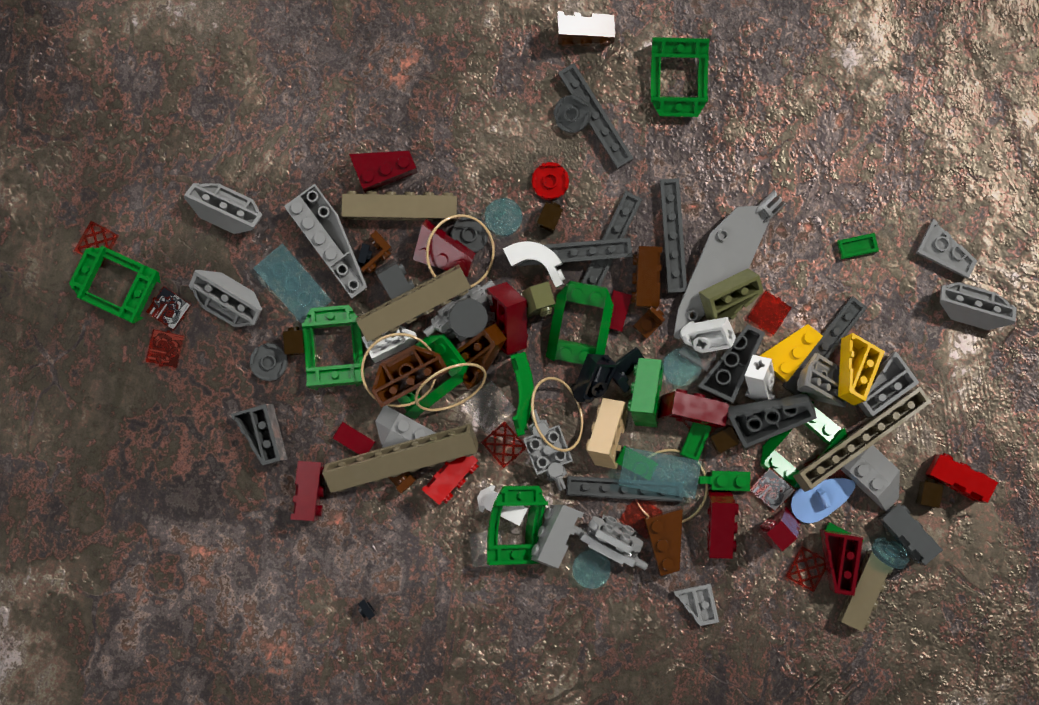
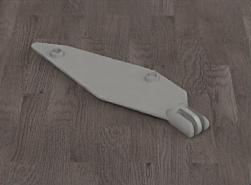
M775 190L758 206L736 207L709 234L677 310L674 337L676 339L681 338L680 331L690 321L697 323L705 315L699 295L700 291L745 269H749L769 221L786 205L782 198L777 196L778 193Z

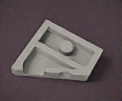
M711 583L674 591L676 597L680 599L684 607L692 614L700 626L719 622Z

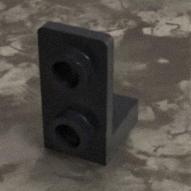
M637 347L616 362L617 367L612 376L613 381L624 393L631 389L627 383L629 379L626 375L634 370L635 364L638 365L639 358H644Z

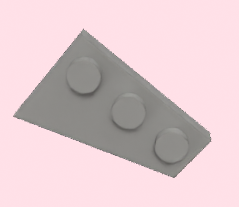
M935 219L931 220L916 254L966 279L969 278L977 260L962 245H959L947 231L941 228Z

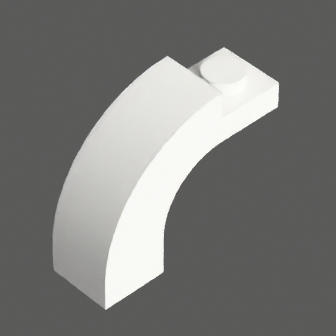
M524 241L503 248L512 267L528 260L539 261L547 268L556 288L564 285L563 280H565L561 269L557 270L556 268L563 263L546 246L536 242Z

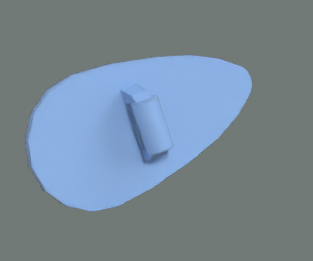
M846 478L825 479L816 487L806 492L800 487L791 498L792 513L804 523L818 522L847 501L855 489V482Z

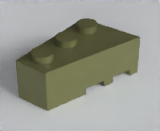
M745 269L700 291L699 295L707 320L724 317L733 320L737 316L736 313L743 307L746 308L764 291L760 276L750 269Z
M549 281L531 286L522 292L523 297L528 302L527 318L539 314L541 317L552 314L551 312L555 308V301Z

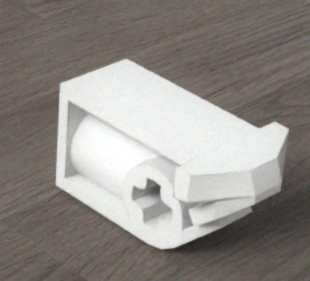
M728 317L697 323L690 321L680 331V337L683 342L692 346L695 351L700 353L729 349L736 339Z
M403 326L394 331V333H406L417 337L415 332ZM388 331L382 334V336L389 335L391 333ZM364 336L362 337V340L366 348L368 349L374 342H372V340L367 342L366 338ZM407 336L389 337L378 342L370 350L369 354L374 363H377L407 347L415 345L417 340Z
M753 355L745 373L748 386L745 395L757 402L775 399V395H773L775 371L772 359Z
M491 485L480 491L477 497L479 511L483 512L484 509L492 511L494 501L499 494L494 491L496 486ZM503 506L500 517L520 526L528 508L525 506Z

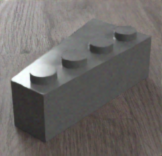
M747 325L736 338L732 347L723 354L704 380L698 385V389L723 399L730 404H734L745 380V373L751 358L757 354L766 332Z
M808 393L728 407V416L744 448L817 419L815 408Z

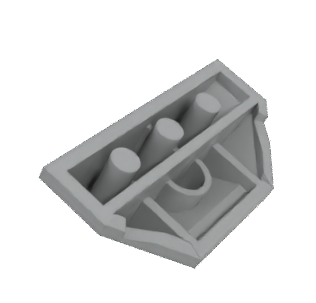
M193 183L184 195V199L199 218L233 234L253 230L262 218V214L259 212L253 199L221 184Z
M194 271L189 288L193 290L196 299L203 309L233 327L256 324L262 307L252 290L222 272Z
M961 282L941 287L940 304L951 320L985 330L1012 325L1016 322L1017 307L1010 305L1007 300L995 292Z
M814 353L800 372L797 390L802 393H808L809 397L816 401L846 407V401L838 397L839 368L837 364L818 353Z
M387 405L382 408L375 421L383 448L436 433Z
M872 445L840 468L885 512L899 499L900 470L875 446Z

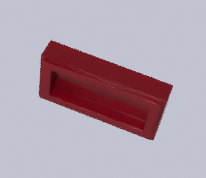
M613 290L611 299L614 306L609 329L622 332L632 295Z
M344 422L341 423L333 436L334 440L357 454L370 452L375 444V441Z

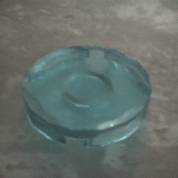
M496 199L486 209L485 223L494 234L509 236L520 228L522 211L519 205L511 199Z
M677 348L665 357L663 373L672 384L686 386L695 382L699 377L701 361L693 351L686 348Z
M885 537L877 538L872 544L874 555L892 568L904 569L910 561L907 558L909 556L907 551L895 541H886L887 538Z
M586 550L575 558L572 571L577 583L585 588L592 589L599 588L606 583L610 577L611 568L610 562L605 555L595 550Z

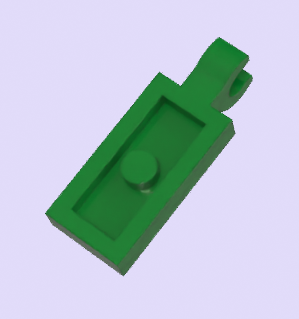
M711 471V476H697V484H710V490L750 491V472Z

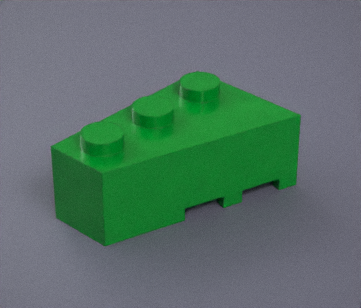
M639 358L638 365L635 364L634 376L636 378L635 382L631 384L633 396L632 400L628 402V411L631 412L635 426L658 428L656 413L660 409L658 400L662 390L664 370L662 360Z

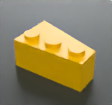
M807 324L759 356L772 359L775 376L782 382H787L823 335Z
M854 333L841 338L838 397L853 406L866 401L885 352Z

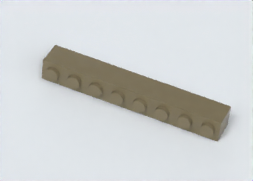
M921 387L910 391L793 477L804 492L813 489L929 405L931 400Z
M467 424L327 463L322 474L331 493L336 491L342 492L347 488L361 487L365 483L372 481L379 482L383 478L390 476L397 477L408 471L415 472L420 468L433 467L441 462H452L459 457H470L477 453L478 441L472 425Z

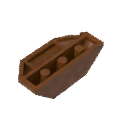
M413 345L379 364L371 391L382 408L419 388L427 378L446 368L447 365L439 353ZM449 370L438 374L437 376L429 380L427 383L449 372Z

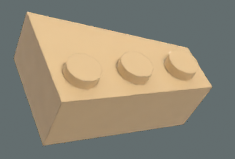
M603 398L601 404L597 407V419L592 424V435L586 443V450L597 466L617 469L618 463H615L616 452L621 451V445H618L621 433L624 434L628 415V407L623 401Z

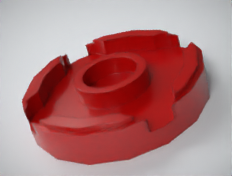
M547 162L541 164L534 171L531 183L537 196L551 201L559 199L565 194L569 185V176L567 171L558 163Z

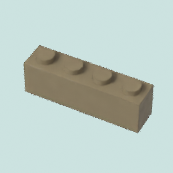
M872 550L867 551L858 571L855 596H847L837 621L861 632L868 628L871 620L869 616L877 608V598L879 593H883L886 587L885 579L893 571L894 565L892 563L894 560Z

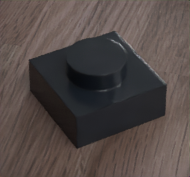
M362 243L357 261L358 264L365 266L366 261L369 262L371 260L372 251L369 250L370 245Z
M366 598L358 603V611L363 618L367 617L370 620L377 614Z

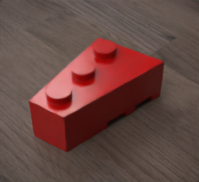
M946 453L934 456L925 474L926 476L938 480L939 483L975 502H989L998 484L997 481L989 478L984 473L970 469L971 467L965 463L954 461V458Z
M472 455L470 457L456 458L452 462H445L442 468L421 490L438 505H441L443 502L447 504L454 496L451 492L456 487L460 489L466 482L464 477L468 473L472 475L479 467L476 464L479 460Z

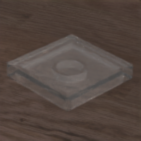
M492 381L462 405L487 435L516 411V408Z

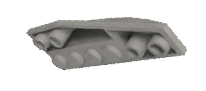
M316 184L287 203L284 207L350 297L353 299L368 288L339 216Z

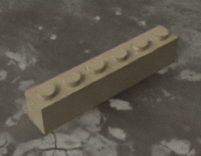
M347 191V194H342L341 216L344 220L425 221L427 219L429 221H442L450 216L457 215V196H453V193L448 192L442 193V195H434L435 193L424 192L423 195H415V192H404V195H396V192L391 191L385 192V194H377L378 192L367 191L366 194H358V191ZM453 218L448 221L456 222L457 218Z
M458 264L357 317L356 322L367 342L370 340L375 342L383 337L382 334L398 330L400 328L399 325L415 321L417 319L416 316L422 313L424 315L431 313L437 305H446L451 302V298L467 294L471 286Z

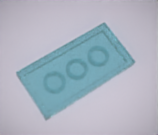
M283 243L254 267L256 272L301 324L304 323L311 308L326 307L332 302L329 296Z
M625 447L618 485L695 499L702 461Z

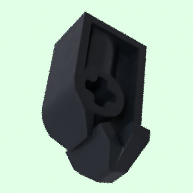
M587 354L576 384L571 386L573 396L577 402L581 404L590 403L594 398L601 397L606 393L617 367V364L608 355Z

